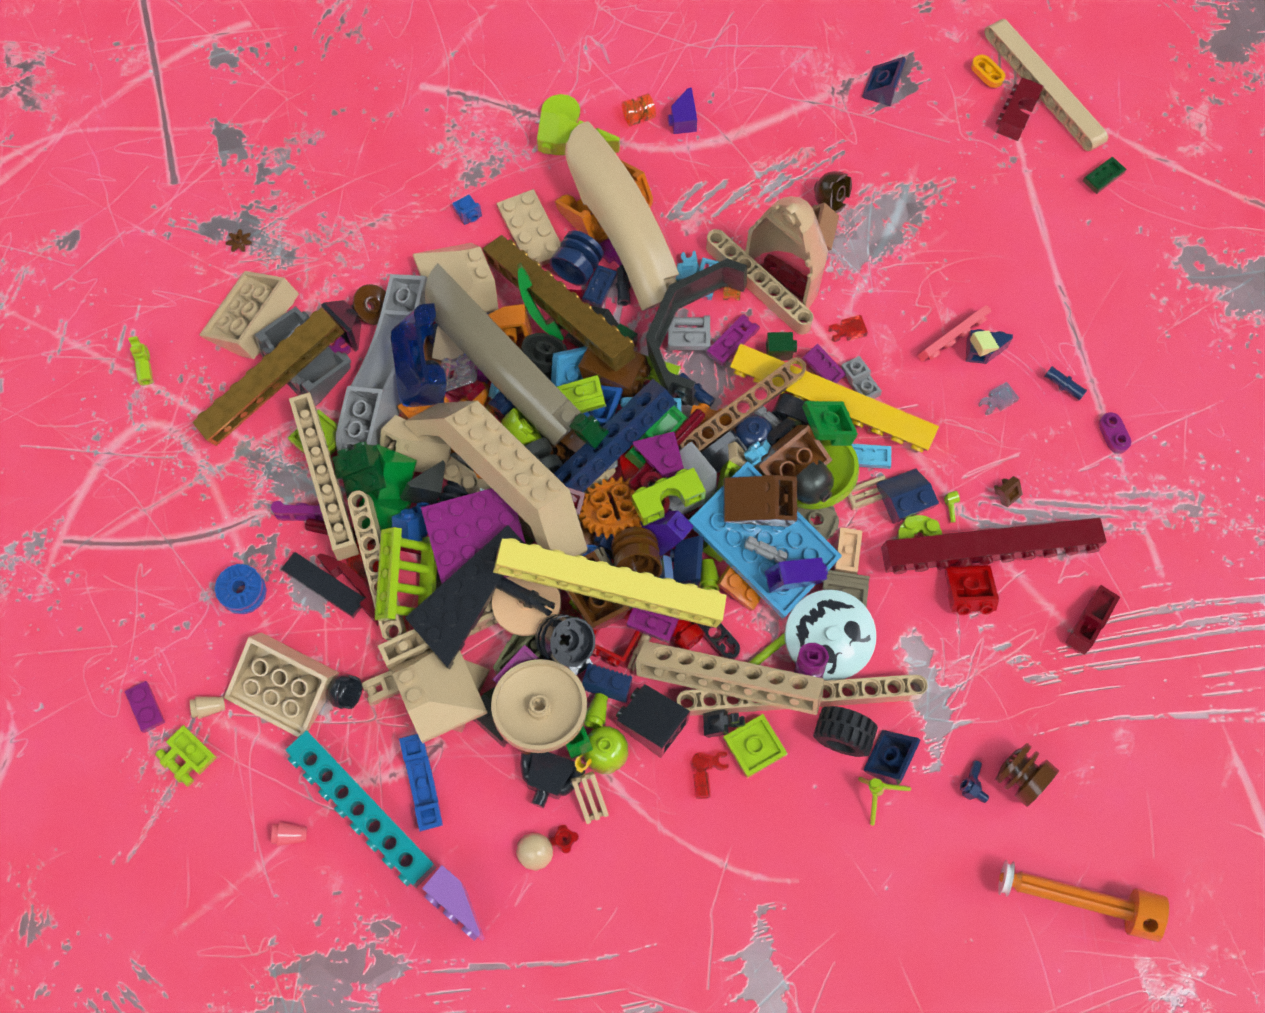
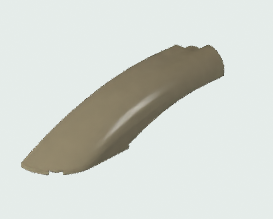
M437 263L429 274L425 286V301L431 317L498 390L555 447L572 430L569 425L581 412Z

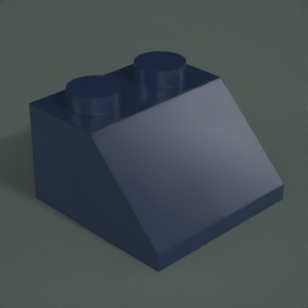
M916 468L876 484L893 524L905 520L909 516H915L933 509L939 504L931 483Z
M702 536L684 539L675 545V549H671L670 557L672 562H674L673 578L677 583L695 584L699 588L704 539Z

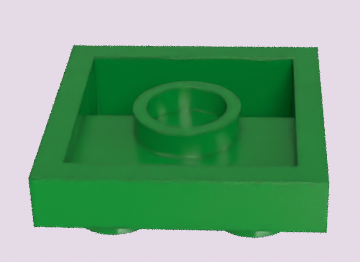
M805 401L802 408L816 440H830L832 446L852 445L858 433L843 401Z

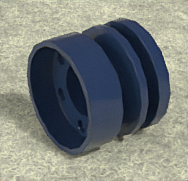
M572 230L566 234L560 243V247L554 252L549 262L551 268L559 277L571 284L582 286L588 282L593 274V269L602 260L604 251L599 243L589 235L581 231Z

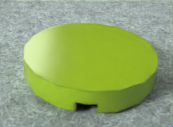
M553 95L546 99L542 105V108L567 114V118L572 121L578 122L580 118L579 103L569 95Z

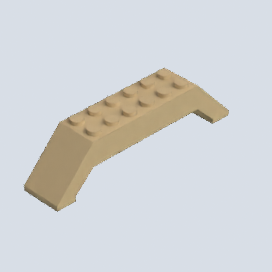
M478 401L437 403L406 420L405 425L418 438L425 435L440 436L531 526L537 545L551 551L560 550L571 556H582L587 552L588 549L570 490Z

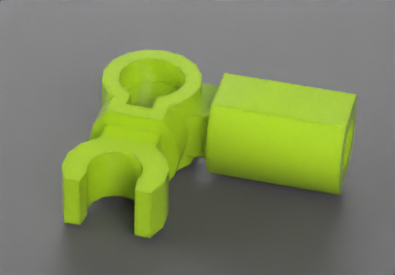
M138 336L128 338L131 343L130 351L136 362L138 383L142 386L154 383L148 347L140 343Z

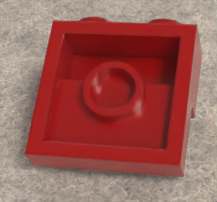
M990 565L962 568L954 566L945 569L951 612H958L959 615L964 616L971 612L980 611L982 614L988 615L993 611H997L999 596Z

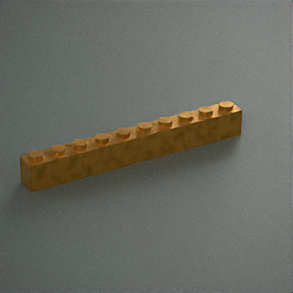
M500 235L482 248L487 262L518 289L517 265L522 263L532 280V286L527 288L534 302L615 372L636 357L633 348L634 343L629 337H624L616 326L608 324L606 319L601 314H596L588 303L584 304L575 292H570L562 281L558 282L554 279L550 271L542 269L540 264L536 260L530 259L523 249L519 250L511 239L507 240L503 235Z

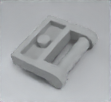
M704 315L703 317L674 316L668 329V350H708L710 348V315ZM675 325L703 326V328H679L675 327Z

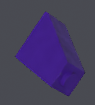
M678 510L668 511L664 514L663 518L645 526L641 522V527L649 529L656 535L660 557L681 542L694 527Z
M822 557L782 561L764 571L769 593L820 584L827 580L828 569L826 564L823 563Z

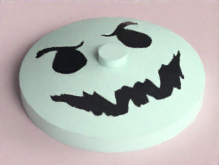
M838 590L814 592L803 598L788 616L785 626L787 651L792 661L796 664L799 650L804 644L818 643L825 647L829 655L822 679L824 681L846 679L862 670L873 655L876 645L874 620L865 605L848 593Z

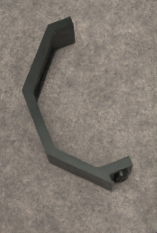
M727 258L669 285L646 334L648 355L659 382L673 398H681V405H694L696 397H694L696 393L694 388L695 381L668 371L660 352L662 342L676 312L680 308L723 287H730L744 292L747 286V265Z

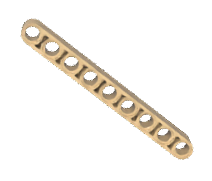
M1000 19L985 28L984 32L987 40L1021 78H1026L1044 86L1039 99L1086 151H1092L1108 141V134L1105 129L1006 19Z

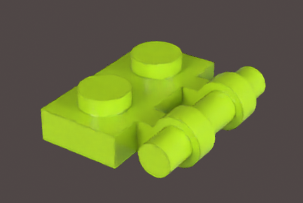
M184 725L166 741L172 749L168 753L160 749L155 754L160 760V764L164 768H168L174 774V778L178 782H183L187 787L194 782V779L189 775L193 769L200 775L217 758ZM178 756L186 762L182 767L175 762Z

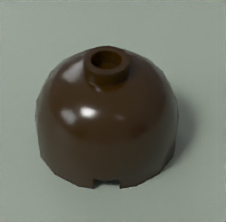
M840 171L825 173L814 186L817 203H826L836 213L840 212L846 206L843 203L845 198H849L851 194V177Z

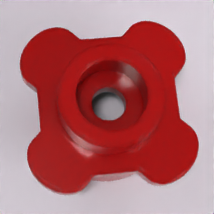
M560 825L555 836L551 837L550 841L552 846H558L562 849L563 853L568 854L571 852L574 842L579 840V835L569 830L566 825Z

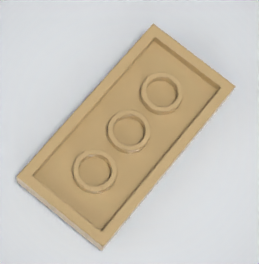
M534 189L498 202L497 208L519 250L523 249L529 258L536 260L540 266L550 263L549 260L557 248L560 247L561 242Z

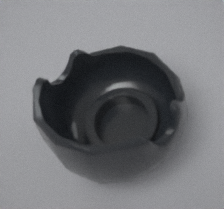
M349 674L338 675L329 685L327 690L328 700L334 707L339 709L354 708L362 694L361 680Z

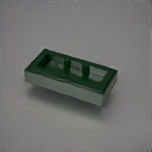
M1112 156L1085 176L1083 182L1098 194L1122 176L1127 169Z

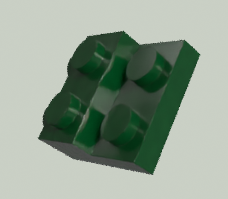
M359 442L354 444L353 450L349 448L337 451V456L332 457L336 478L343 479L347 500L354 491H362L368 495L386 488L377 445H367V442Z

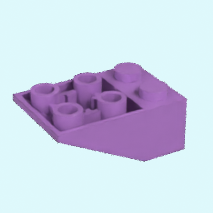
M441 865L422 888L427 893L424 898L437 909L440 906L444 907L443 914L455 925L460 921L464 925L461 930L474 941L477 937L483 941L485 937L466 887L457 877Z

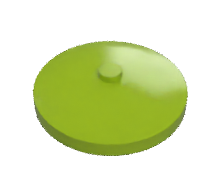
M819 440L832 458V461L826 465L834 477V484L831 490L832 495L825 502L820 501L817 504L810 505L804 504L797 499V507L803 509L827 508L839 503L852 492L859 477L858 457L852 446H832L830 440Z

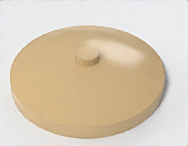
M550 660L526 661L511 668L498 681L492 695V717L500 735L512 746L532 753L554 751L568 744L581 730L587 714L586 692L579 678L566 666Z

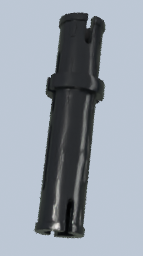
M504 576L500 586L497 587L500 591L524 602L526 607L535 608L546 616H549L552 611L545 608V606L553 610L555 608L554 602L539 596L537 591H530Z

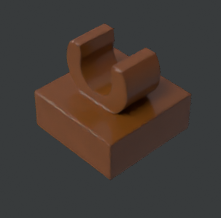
M1014 476L1009 480L1003 478V485L1001 487L994 486L995 493L1000 497L1001 504L1009 507L1023 495L1020 479Z

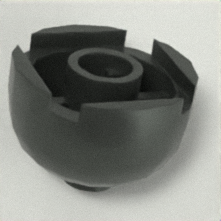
M818 460L817 465L814 462L809 464L798 474L797 499L810 505L817 504L820 501L825 502L831 497L834 477L821 460Z

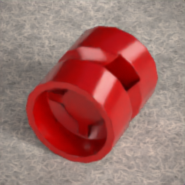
M679 619L672 638H676L675 644L679 648L689 650L704 637L705 632L698 624Z

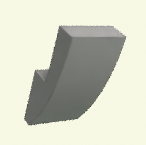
M860 356L841 365L854 391L873 399L881 396L882 390L870 376L871 370Z

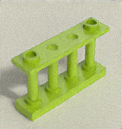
M392 527L381 530L375 620H394L396 615L408 616L415 609L398 606L397 592L419 595V606L436 590L437 565L429 537L422 538L421 542L402 538V528ZM400 548L420 550L421 564L400 560ZM399 569L420 573L419 586L399 583Z

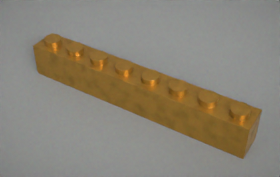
M321 307L313 312L306 322L296 327L294 332L288 338L282 340L271 353L266 354L261 362L254 368L249 369L243 378L232 384L224 395L215 399L213 404L206 411L201 412L192 423L208 442L217 446L344 333L343 329Z

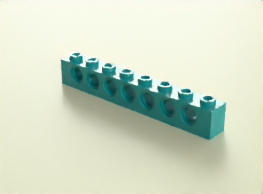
M307 730L285 749L290 755L287 760L296 769L299 766L305 771L303 777L311 785L315 782L319 785L321 789L318 793L327 802L330 799L335 802L337 806L334 807V810L343 819L346 816L350 818L352 823L349 826L358 835L362 832L366 835L368 840L365 843L374 852L378 849L382 852L384 857L381 860L391 870L394 867L398 869L401 873L398 878L407 887L412 884L417 888L437 868ZM312 755H316L317 761L313 765H307V759ZM326 772H332L331 780L323 782V775ZM342 788H348V795L343 799H339L338 792ZM357 805H364V811L361 815L356 816L353 814V810ZM374 821H379V830L374 833L370 832V824ZM390 838H395L396 846L391 850H387L385 848L386 841ZM406 855H411L413 857L411 865L403 867L401 865L402 858Z

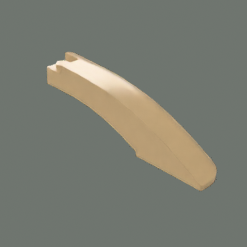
M589 121L583 122L570 133L565 147L567 164L582 202L592 211L614 246L628 275L641 310L645 311L658 307L669 285L677 282L675 277L679 275L671 252L650 207L624 164Z

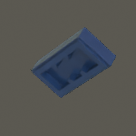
M598 265L582 297V302L602 308L617 276V271Z

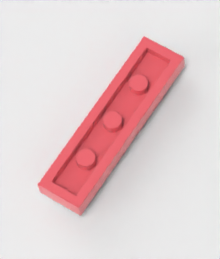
M985 305L917 356L922 362L927 358L933 360L941 354L939 349L942 347L948 349L957 342L954 338L959 335L963 338L970 333L972 325L975 324L978 327L987 320L986 315L991 312V309L988 305Z

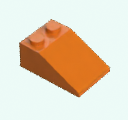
M525 304L505 306L488 314L520 349L523 340L528 335L533 334Z

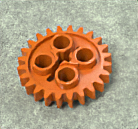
M611 477L610 482L602 479L601 485L595 482L594 489L587 488L588 494L585 493L579 519L583 523L584 529L588 528L590 534L595 531L596 536L599 537L604 533L605 539H607L610 534H613L615 537L616 534L624 529L634 526L641 527V519L632 503V495L635 491L628 486L630 478L626 482H623L622 477L618 481ZM608 495H611L620 520H617Z

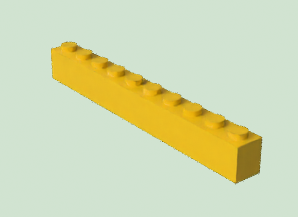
M740 344L730 367L734 370L733 374L745 378L746 375L754 378L753 382L758 384L786 362ZM790 366V371L794 374L802 371V369L796 366ZM805 371L804 376L782 392H788L793 394L794 397L807 401H843L854 425L863 428V425L872 428L871 432L883 436L884 433L892 436L890 440L899 444H903L905 441L912 444L911 449L921 453L924 450H929L939 426L808 371ZM775 377L772 383L776 387H781L784 385V380L781 377Z

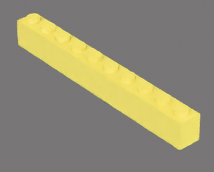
M502 538L493 570L494 573L717 628L723 621L727 595L721 594L718 590H705L698 588L695 584L677 583L671 578L662 579L654 577L651 573L634 572L628 567L618 568L610 566L609 563L604 561H590L584 556H571L560 550L551 551L543 549L537 544H523L513 538Z

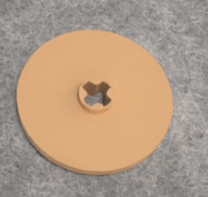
M506 577L530 591H537L539 596L554 602V610L545 606V608L552 611L549 616L559 614L561 598L558 588L514 577ZM496 588L492 597V610L499 625L515 635H535L539 624L549 616L535 608L524 607V602Z

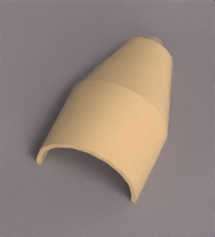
M784 197L776 201L750 227L745 252L753 259L763 253L773 251L792 253L803 259L806 267L810 268V274L807 275L808 281L802 303L809 309L818 296L828 249L810 204L799 197Z

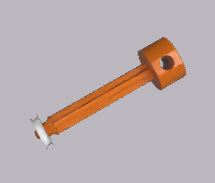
M1007 859L999 875V895L1005 893V896L1008 897L1011 888H1014L1017 893L1022 892L1124 919L1127 935L1153 942H1160L1164 936L1169 917V901L1164 895L1136 888L1130 894L1129 900L1026 874L1022 871L1015 873L1014 861L1012 864H1009Z

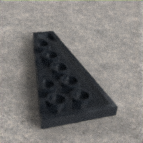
M509 525L405 617L448 669H451L456 655L464 647V642L471 630H474L490 603L492 594L502 582L504 575L493 572L502 538H513L524 544L522 539Z

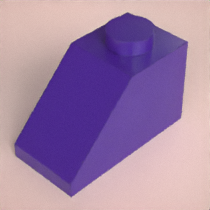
M692 87L687 88L671 106V114L668 115L669 127L672 126L673 134L697 132V114Z

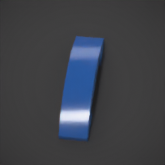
M418 734L399 738L415 805L414 809L419 832L443 826L439 800L425 742H421Z

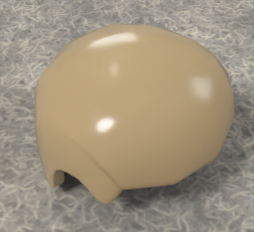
M532 832L520 839L517 844L516 856L526 869L537 871L545 868L550 863L553 856V847L546 836Z

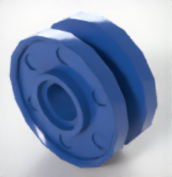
M236 564L229 566L220 573L216 580V598L227 610L234 614L244 615L254 612L262 605L266 598L267 588L264 579L249 565ZM244 585V591L237 593V589Z

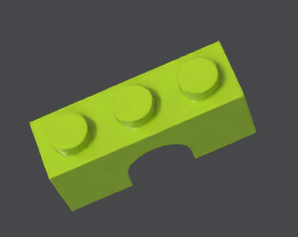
M694 468L689 470L682 469L675 474L676 476L669 479L662 478L655 485L648 488L642 487L634 492L632 503L643 526L664 517V508L661 502L668 496L678 497L684 507L705 499L706 490Z

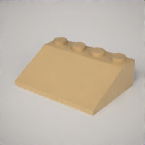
M244 271L199 335L239 356L254 359L260 353L255 334L284 315L294 304L299 293L283 277Z
M261 632L248 637L224 698L299 737L311 728L328 699L327 690L329 685L339 675V672Z

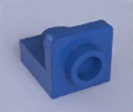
M470 194L452 203L454 210L464 225L475 222L482 217L481 206L479 203L474 202Z

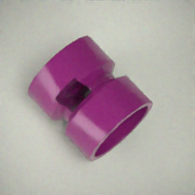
M818 643L804 644L799 650L794 673L823 678L829 659L825 647Z

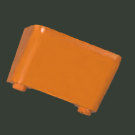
M621 160L640 189L648 206L651 207L653 196L645 173ZM565 194L554 201L558 211L578 231L589 235L599 244L608 238L599 221L589 207L583 204L582 199L576 202L573 196Z

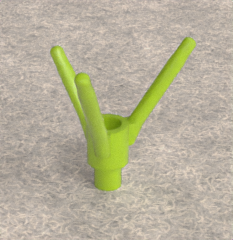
M863 777L858 778L860 782L869 786L870 793L872 794L870 825L872 826L875 825L878 796H881L884 790L911 791V787L882 783L877 778L872 780Z

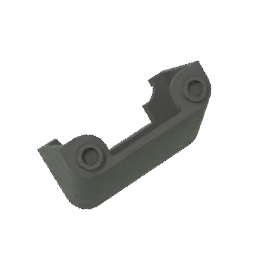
M295 306L256 333L255 338L262 357L271 353L282 340L288 338L294 332L296 327L306 322L310 318L305 311L301 312ZM327 347L287 384L298 396L310 392L317 406L351 369V360L346 353H340L339 351L334 353Z

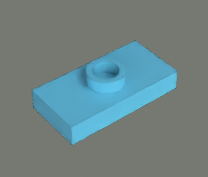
M851 445L857 454L859 467L891 468V446Z

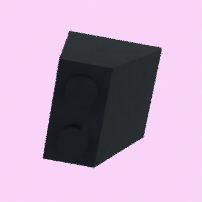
M644 684L641 689L637 687L631 694L630 699L632 701L627 707L623 705L616 714L618 718L616 723L619 728L662 758L688 723L690 711Z

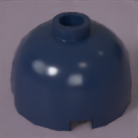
M751 415L733 428L734 432L747 447V450L756 441L761 443L767 440L768 433L773 429L771 423L760 415Z

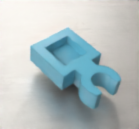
M695 251L692 252L690 258H687L685 252H682L681 259L683 263H677L679 275L676 276V281L699 272L698 258Z

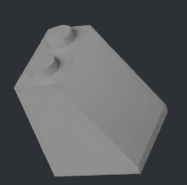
M693 442L688 443L679 452L684 469H695L706 490L705 499L687 507H684L678 497L668 496L670 500L668 511L678 510L683 515L705 504L716 493L717 472ZM649 483L648 486L651 487L655 485V483Z

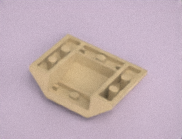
M466 243L413 254V259L420 276L428 277L438 263L486 313H492L499 309L495 280L480 246Z
M432 649L391 667L399 692L422 743L488 713L460 650L453 661L454 664L451 669L444 665Z

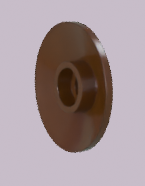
M366 284L357 289L353 296V307L362 321L370 325L378 324L386 291L373 284Z

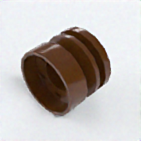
M643 527L627 528L616 534L611 544L614 567H628L634 572H647L659 578L662 574V562L656 535Z
M1028 743L1015 750L1006 759L995 778L997 782L1001 783L1008 776L1010 779L1004 786L1007 790L1017 784L1019 788L1015 793V797L1026 807L1037 799L1059 772V769L1047 759L1041 764L1036 765L1034 762L1039 756L1037 751L1028 758L1026 754L1032 748Z

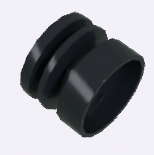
M553 614L546 617L539 624L535 634V644L538 652L545 659L567 667H574L585 663L591 657L595 648V634L592 627L580 618L564 614Z

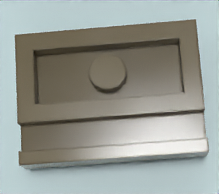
M829 570L827 580L823 581L822 590H838L848 593L867 607L870 576Z

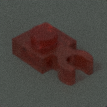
M862 315L842 319L841 326L832 324L828 328V332L835 331L838 333L832 336V342H837L844 336L847 341L866 337L868 334Z

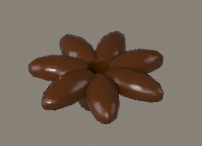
M241 229L238 230L237 234L229 233L232 240L226 241V245H233L231 248L232 252H235L238 247L242 252H245L244 245H252V242L247 240L251 233L243 235Z

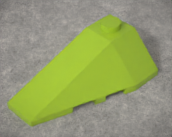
M542 108L537 135L538 151L557 156L566 155L565 147L570 133L583 121L579 120L577 123L568 119V115L565 113ZM596 128L613 151L619 153L620 137Z

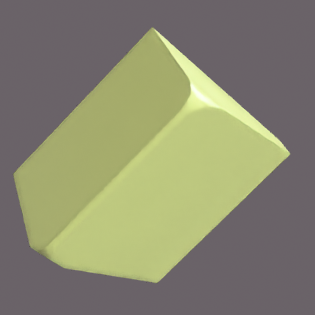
M990 331L975 332L970 338L980 357L999 349Z

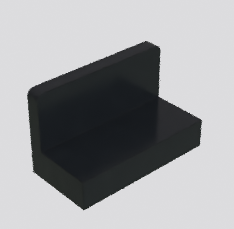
M733 429L701 452L717 473L729 461L728 444L735 441L745 452L747 451V447Z

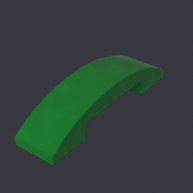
M519 263L517 265L518 284L528 312L546 333L557 337L561 341L564 340L563 333L552 317L545 320L529 294L527 288L532 286V280L522 263Z

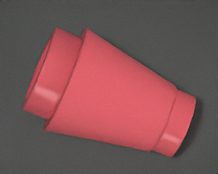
M282 822L273 824L271 844L282 846L306 842L307 827Z

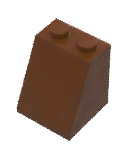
M588 348L578 366L583 379L598 375L602 386L622 388L623 392L620 399L634 397L642 389L643 383L650 375L651 370L646 356L635 350L636 357L617 372Z

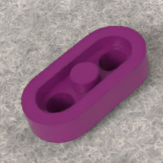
M1113 412L1104 414L1099 420L1098 425L1109 449L1117 454L1126 452L1131 446L1132 441L1121 417ZM1118 438L1122 439L1124 443L1119 442Z

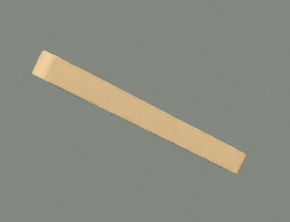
M921 675L824 681L823 689L829 692L830 697H822L819 707L918 700L926 692L928 683ZM916 683L920 687V692L913 691L910 684ZM887 685H894L898 693H891ZM866 686L872 687L875 690V695L867 694L864 688ZM842 688L850 689L852 696H845L842 693ZM699 689L682 691L678 695L676 702L681 705L680 702L683 699L691 700L693 705L686 708L690 711V716L703 715V713L722 709L728 713L786 709L763 703H754L737 698L739 703L732 705L728 703L727 695ZM711 697L715 700L716 704L714 706H707L703 700Z

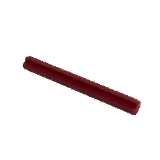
M696 409L674 432L678 447L705 419V413L700 409ZM646 462L629 480L628 486L634 491L638 490L641 487L643 475L648 472H655L656 469Z

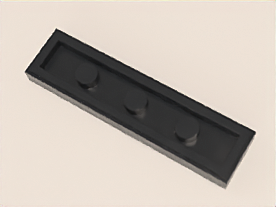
M296 552L292 554L281 568L284 573L352 618L362 608L360 602L365 597Z

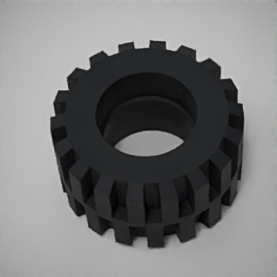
M827 706L821 710L813 737L820 744L833 751L854 757H865L870 755L878 726L870 718L859 712L838 706Z

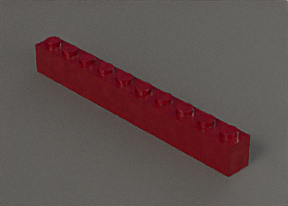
M1101 518L886 540L881 547L886 573L893 572V574L899 575L906 573L907 570L924 572L934 567H937V570H944L952 565H958V567L962 568L971 566L972 563L988 565L998 560H1001L1002 563H1008L1016 558H1023V560H1032L1036 556L1052 558L1062 553H1065L1066 556L1078 554L1080 551H1086V553L1090 554L1100 551V548L1107 541Z

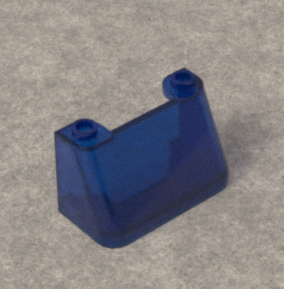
M435 303L417 306L391 330L390 340L400 402L406 407L444 403L447 387L445 371L438 365H426L423 348L425 338L428 335H433L434 332L433 322L436 319Z

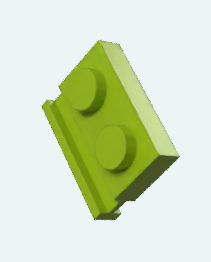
M598 375L557 386L581 413L606 407Z

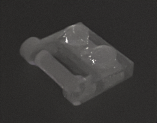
M461 354L455 359H442L440 366L442 373L437 385L440 391L447 392L476 381L478 367L465 354ZM454 370L453 378L449 379L450 371Z

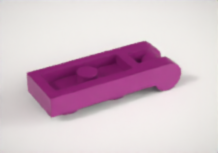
M745 314L741 315L707 350L706 355L723 367L737 352L739 345H744L759 331L760 326L750 322L749 317Z
M274 501L271 504L272 512L281 521H306L308 518L324 521L319 504L296 503V505H284L281 501Z

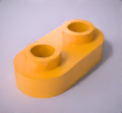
M981 54L974 57L971 65L972 71L989 87H1000L1005 79L1004 71L987 55Z

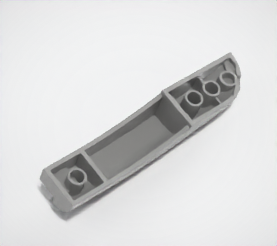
M390 274L381 315L372 342L351 386H347L336 431L338 451L346 448L353 450L354 444L359 442H367V445H380L381 429L395 415H399L398 405L405 401L407 397L402 391L400 382L417 369L427 335L426 328L429 327L431 319L425 301V286L428 277Z

